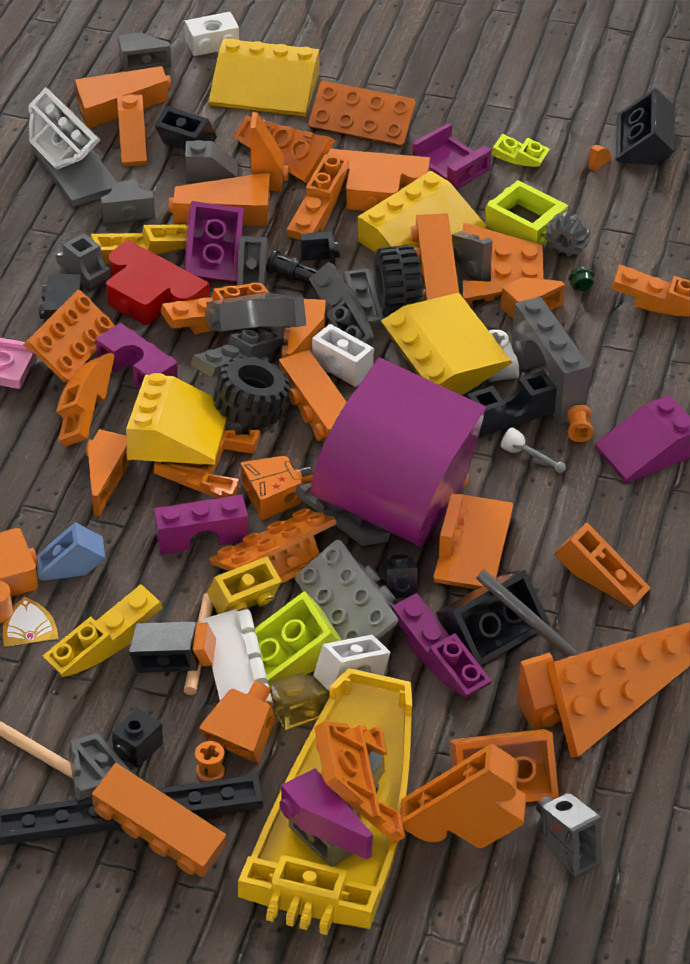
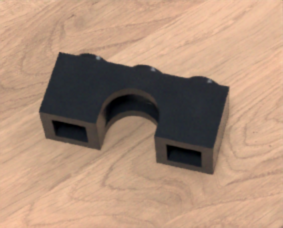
M542 370L518 378V386L515 392L505 399L501 398L493 386L467 394L468 399L486 406L478 437L555 413L557 387L545 371Z

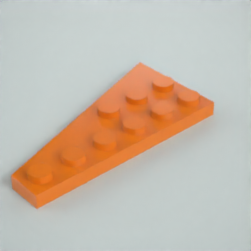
M690 622L547 663L571 758L579 757L690 666Z

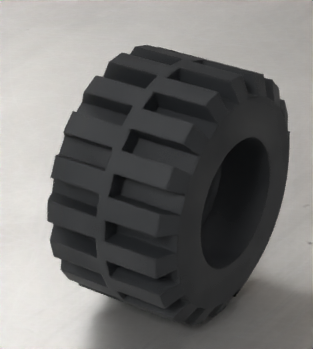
M402 245L377 249L374 260L375 285L384 315L389 316L403 306L422 302V273L419 258L412 245Z
M240 356L239 359L232 358L229 362L226 361L221 368L213 401L215 402L216 409L220 410V414L228 417L233 423L236 422L241 426H251L252 428H258V426L263 428L269 427V424L274 425L281 418L290 390V381L286 378V374L279 370L278 366L270 364L269 361L264 359L260 360L257 357L247 358L246 356Z

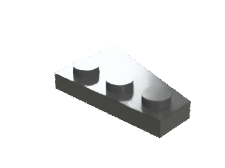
M311 483L297 485L296 496L318 513L335 517L337 521L335 526L361 546L388 542L390 532L311 494Z

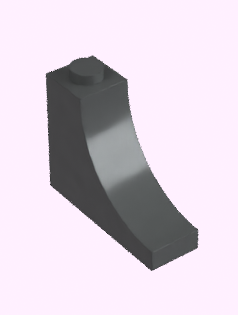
M264 292L206 302L205 318L210 330L228 331L267 326H306L303 297Z

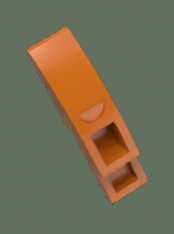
M328 154L323 156L306 186V196L287 228V237L300 240V234L315 233L324 230L341 191L349 166V159Z
M619 264L611 289L635 297L633 306L657 313L690 317L689 280L673 276L669 283Z
M262 283L214 288L211 298L163 303L161 314L171 329L190 327L194 334L209 332L213 330L209 329V325L206 322V302L269 292Z
M108 353L85 363L73 374L65 386L56 410L63 417L58 441L65 447L88 438L95 403L105 400L114 354Z

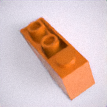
M304 299L306 326H290V328L284 329V344H288V346L282 347V358L306 350L312 352V338L325 328L326 300Z

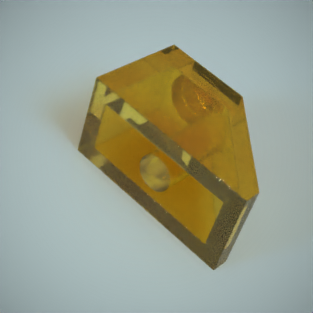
M298 673L272 682V707L285 730L318 719L329 699V691L315 677L304 673Z

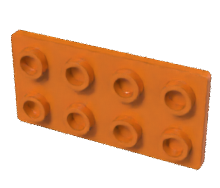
M321 81L308 125L313 129L404 146L416 101L413 98Z
M78 289L46 320L23 346L30 353L33 351L66 383L96 352L95 338L115 325L89 297Z
M451 493L440 534L439 558L434 573L435 583L478 589L483 584L476 577L483 569L496 579L513 511V503Z
M309 509L298 510L292 514V518L286 521L274 522L267 527L268 530L260 534L253 533L247 535L242 539L243 542L235 546H226L217 551L218 554L209 559L210 563L216 567L231 571L268 556L282 583L296 577L299 571L320 554L314 535L336 525V518L324 513L310 511Z

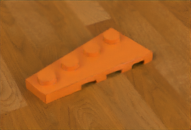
M245 116L233 138L251 148L250 125L252 117ZM263 120L284 154V165L289 166V173L308 184L323 156L329 152L335 140L331 137L320 136L312 132L301 131Z

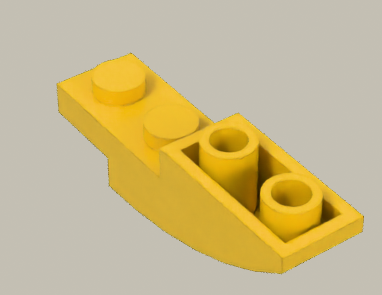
M140 584L97 621L90 616L46 652L43 658L62 677L89 669L128 646L132 642L136 624L146 623L163 608L161 602Z

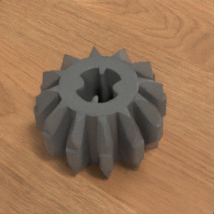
M568 210L563 214L558 213L549 221L545 230L547 232L545 240L551 242L549 249L556 248L558 255L565 252L568 258L573 254L579 255L590 242L591 228L585 226L586 220L578 219V213L571 216Z

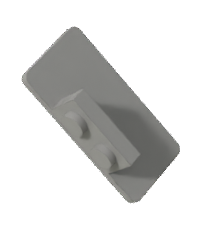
M340 540L334 541L299 571L295 577V581L302 591H305L321 607L341 640L373 635L378 640L398 622V617L391 609L393 606L392 601L395 600L393 594L386 586L380 587L377 581L381 578L370 565L366 568L362 566Z

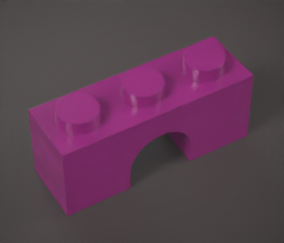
M122 323L117 324L95 338L97 358L108 353L114 354L112 370L115 372L123 367L133 366L134 385L138 389L141 388L145 375L161 373L165 376L178 378V365L173 357L167 356L157 349L154 344L147 342L134 330H130Z
M243 495L154 508L155 534L160 554L190 550L191 538L202 531L215 532L219 545L243 542L242 539L249 535L248 514Z

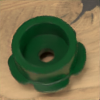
M578 267L572 271L568 280L574 290L583 291L593 286L595 274L592 270L588 271L586 267Z

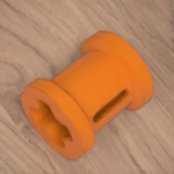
M574 405L567 410V421L570 423L568 437L574 442H586L594 434L593 426L590 424L591 409L586 405Z
M214 741L199 744L195 750V759L199 763L196 767V775L199 781L207 782L223 779L225 776V768L222 765L224 759L223 747Z

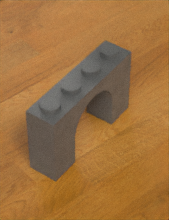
M540 296L515 303L512 349L517 357L518 364L522 370L547 364L549 378L557 387L555 413L552 414L559 424L568 422L567 410L571 406L586 405L591 366Z

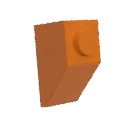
M522 277L502 287L501 309L514 319L515 303L540 296L551 311L563 305L565 284L562 281Z
M550 652L520 662L517 704L533 730L550 727L561 722L547 663L553 662Z

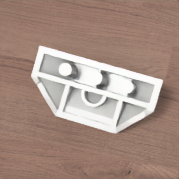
M45 87L29 104V142L57 170L82 160L100 141L48 88Z

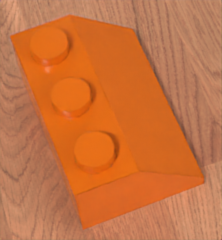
M541 729L449 740L452 768L492 743L517 760L518 776L516 788L526 794V802L540 801L546 796H550L553 799L559 798L552 732Z

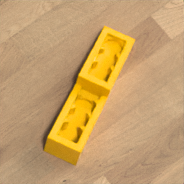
M143 225L142 233L91 234L90 238L101 246L102 258L105 264H109L110 253L127 239L154 254L185 249L186 225Z

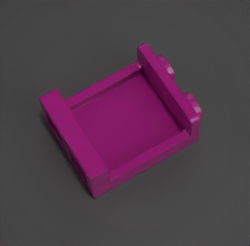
M449 123L417 139L412 144V156L430 157V171L449 181L456 190L490 171L492 150L485 145L475 151L453 138L452 125Z

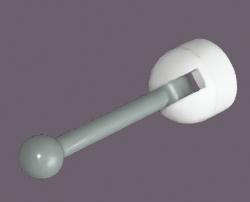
M510 428L501 441V448L511 453L524 450L553 466L557 473L565 472V463L556 462L525 445L524 435L518 430Z

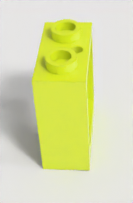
M517 180L510 187L505 188L495 199L488 202L485 208V224L499 233L544 245L547 242L545 240L546 226L555 215L565 213L568 210V205ZM516 204H519L541 217L534 223H531L509 210Z

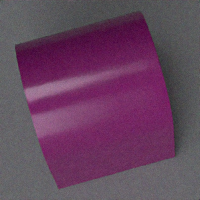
M379 357L343 407L328 434L313 473L311 494L422 547L431 538L446 515L451 493L459 494L463 488L486 406Z

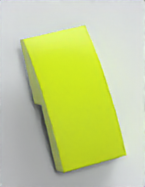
M502 134L493 146L491 155L510 163L539 167L550 149L530 138H527L524 144L514 138Z

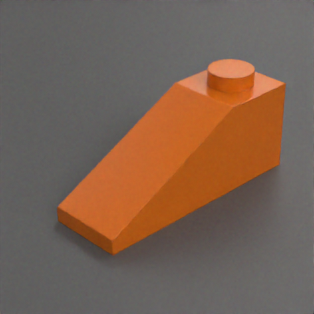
M128 94L117 96L122 166L147 165L142 95Z
M252 112L250 125L251 175L270 173V191H282L283 181H288L289 166L284 165V154L258 112Z
M101 429L98 430L93 440L90 439L86 446V456L89 457L94 515L100 517L131 460H127V437Z
M585 523L573 533L554 553L574 576L631 608L651 588L588 523Z

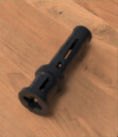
M276 249L271 252L266 264L267 272H277L285 275L286 279L290 281L297 279L310 285L312 284L309 278L318 271L315 268L304 265L299 258H289L282 255L281 251Z

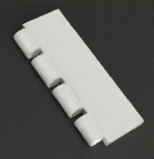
M234 609L202 619V623L208 622L216 637L212 669L220 701L230 689H236L247 694L254 681L261 682L269 687L263 660L260 658L261 652L256 633H254L255 628L250 610L238 611ZM270 693L265 702L272 707L273 701Z

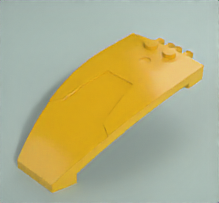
M348 668L330 686L329 699L314 727L323 721L346 723L350 728L362 725L366 726L367 730H371L374 727L382 729L387 754L384 755L385 772L378 782L377 799L400 811L401 801L407 795L412 716L411 682ZM314 727L285 783L314 768L321 774L322 765L316 748L317 740ZM280 791L252 856H248L239 877L238 897L268 906L267 921L274 922L279 909L287 911L286 925L292 927L295 925L300 914L299 928L304 930L308 929L312 917L321 919L319 931L320 934L324 935L328 934L332 922L370 929L392 869L399 841L397 843L390 841L360 814L358 818L373 834L372 857L364 859L356 854H352L331 867L289 828V819L283 815L279 805L281 801Z

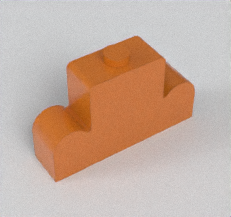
M330 149L327 153L328 155L349 159V166L341 191L346 190V208L349 210L368 211L430 171V157Z
M20 528L0 532V624L7 621L13 614L12 596L38 589L36 573L38 560L34 548H28Z
M492 743L402 799L400 815L404 830L426 842L442 841L446 838L447 831H451L477 848H484L499 838L508 835L524 824L526 794L516 788L518 776L517 760Z

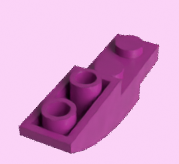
M417 593L391 607L398 617L397 623L408 636L406 640L408 646L432 673L449 688L467 698L491 684L492 680L456 634L450 636Z

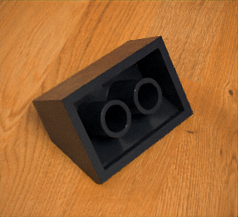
M654 88L617 114L615 159L621 163L655 165L672 155L675 140V106L657 88Z
M526 570L506 572L496 578L500 584L550 626V622ZM484 585L435 612L450 636L456 634L480 666L538 633Z

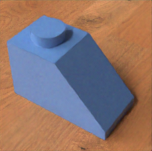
M74 522L37 555L38 579L45 581L86 576L106 559L103 537Z

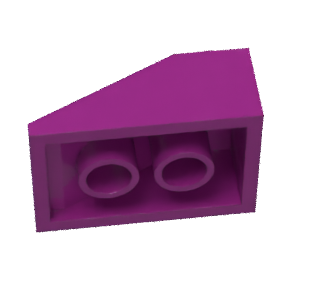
M191 201L187 213L184 270L201 279L237 283L239 239L242 236L244 208Z
M671 395L662 397L642 406L595 443V448L623 481L628 483L690 458V416Z

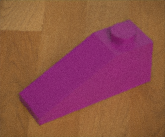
M316 768L281 785L280 809L287 819H292L299 829L364 859L372 857L373 834L344 800L325 784L322 775Z

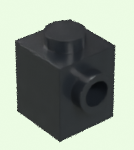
M136 708L111 731L113 751L122 761H128L137 768L163 744L162 723L139 708Z

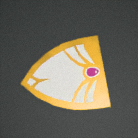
M23 597L13 606L12 616L3 624L4 647L58 639L55 621L43 606L27 597Z

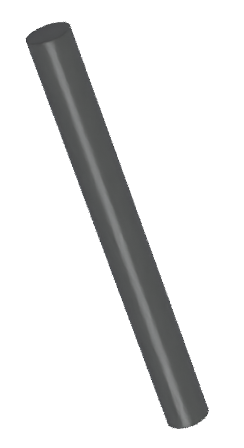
M483 569L477 575L476 579L566 658L577 654L578 651L486 570Z

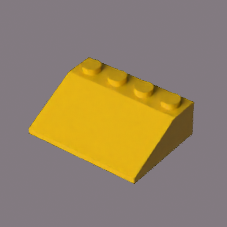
M223 39L218 52L209 106L306 117L319 76V49L294 47L284 44H267L259 41L249 42L237 39Z
M429 171L358 216V242L375 253L377 249L402 245L417 247L416 242L411 241V226H415L416 215L448 213L451 238L452 234L463 230V223L487 229V226L449 181Z
M460 293L403 306L381 320L392 342L416 375L457 394L464 395L512 364L511 359Z
M161 373L145 375L126 428L127 460L215 465L228 417L222 416L220 410L216 409L213 396L174 376H165Z

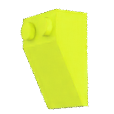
M305 591L262 622L254 631L257 636L261 652L260 658L263 660L269 688L314 672L322 645L342 641L321 607Z

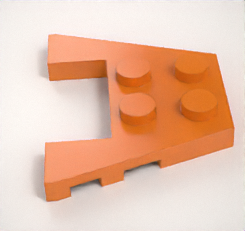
M463 223L462 232H466L469 235H478L479 240L490 238L493 241L490 282L463 280L462 297L468 305H472V301L484 299L485 302L493 301L495 296L502 295V287L522 277L543 279V245Z
M224 430L215 465L155 461L154 474L217 499L236 496L239 489V479L213 475L225 449L254 454L260 441V430H249V435H235V430Z
M323 721L315 726L316 748L320 755L321 774L325 784L390 841L397 843L405 838L400 811L378 801L368 755L372 751L382 756L387 754L382 729L374 727L371 730H367L366 726L362 725L350 728L346 723Z

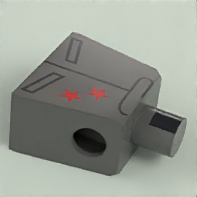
M564 794L555 800L550 796L542 798L538 802L536 810L542 816L543 839L568 871L576 877L601 864V817L572 794Z

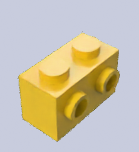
M268 556L215 576L207 591V595L218 614L234 609L238 611L248 610L249 607L258 604L261 607L273 601L282 581Z

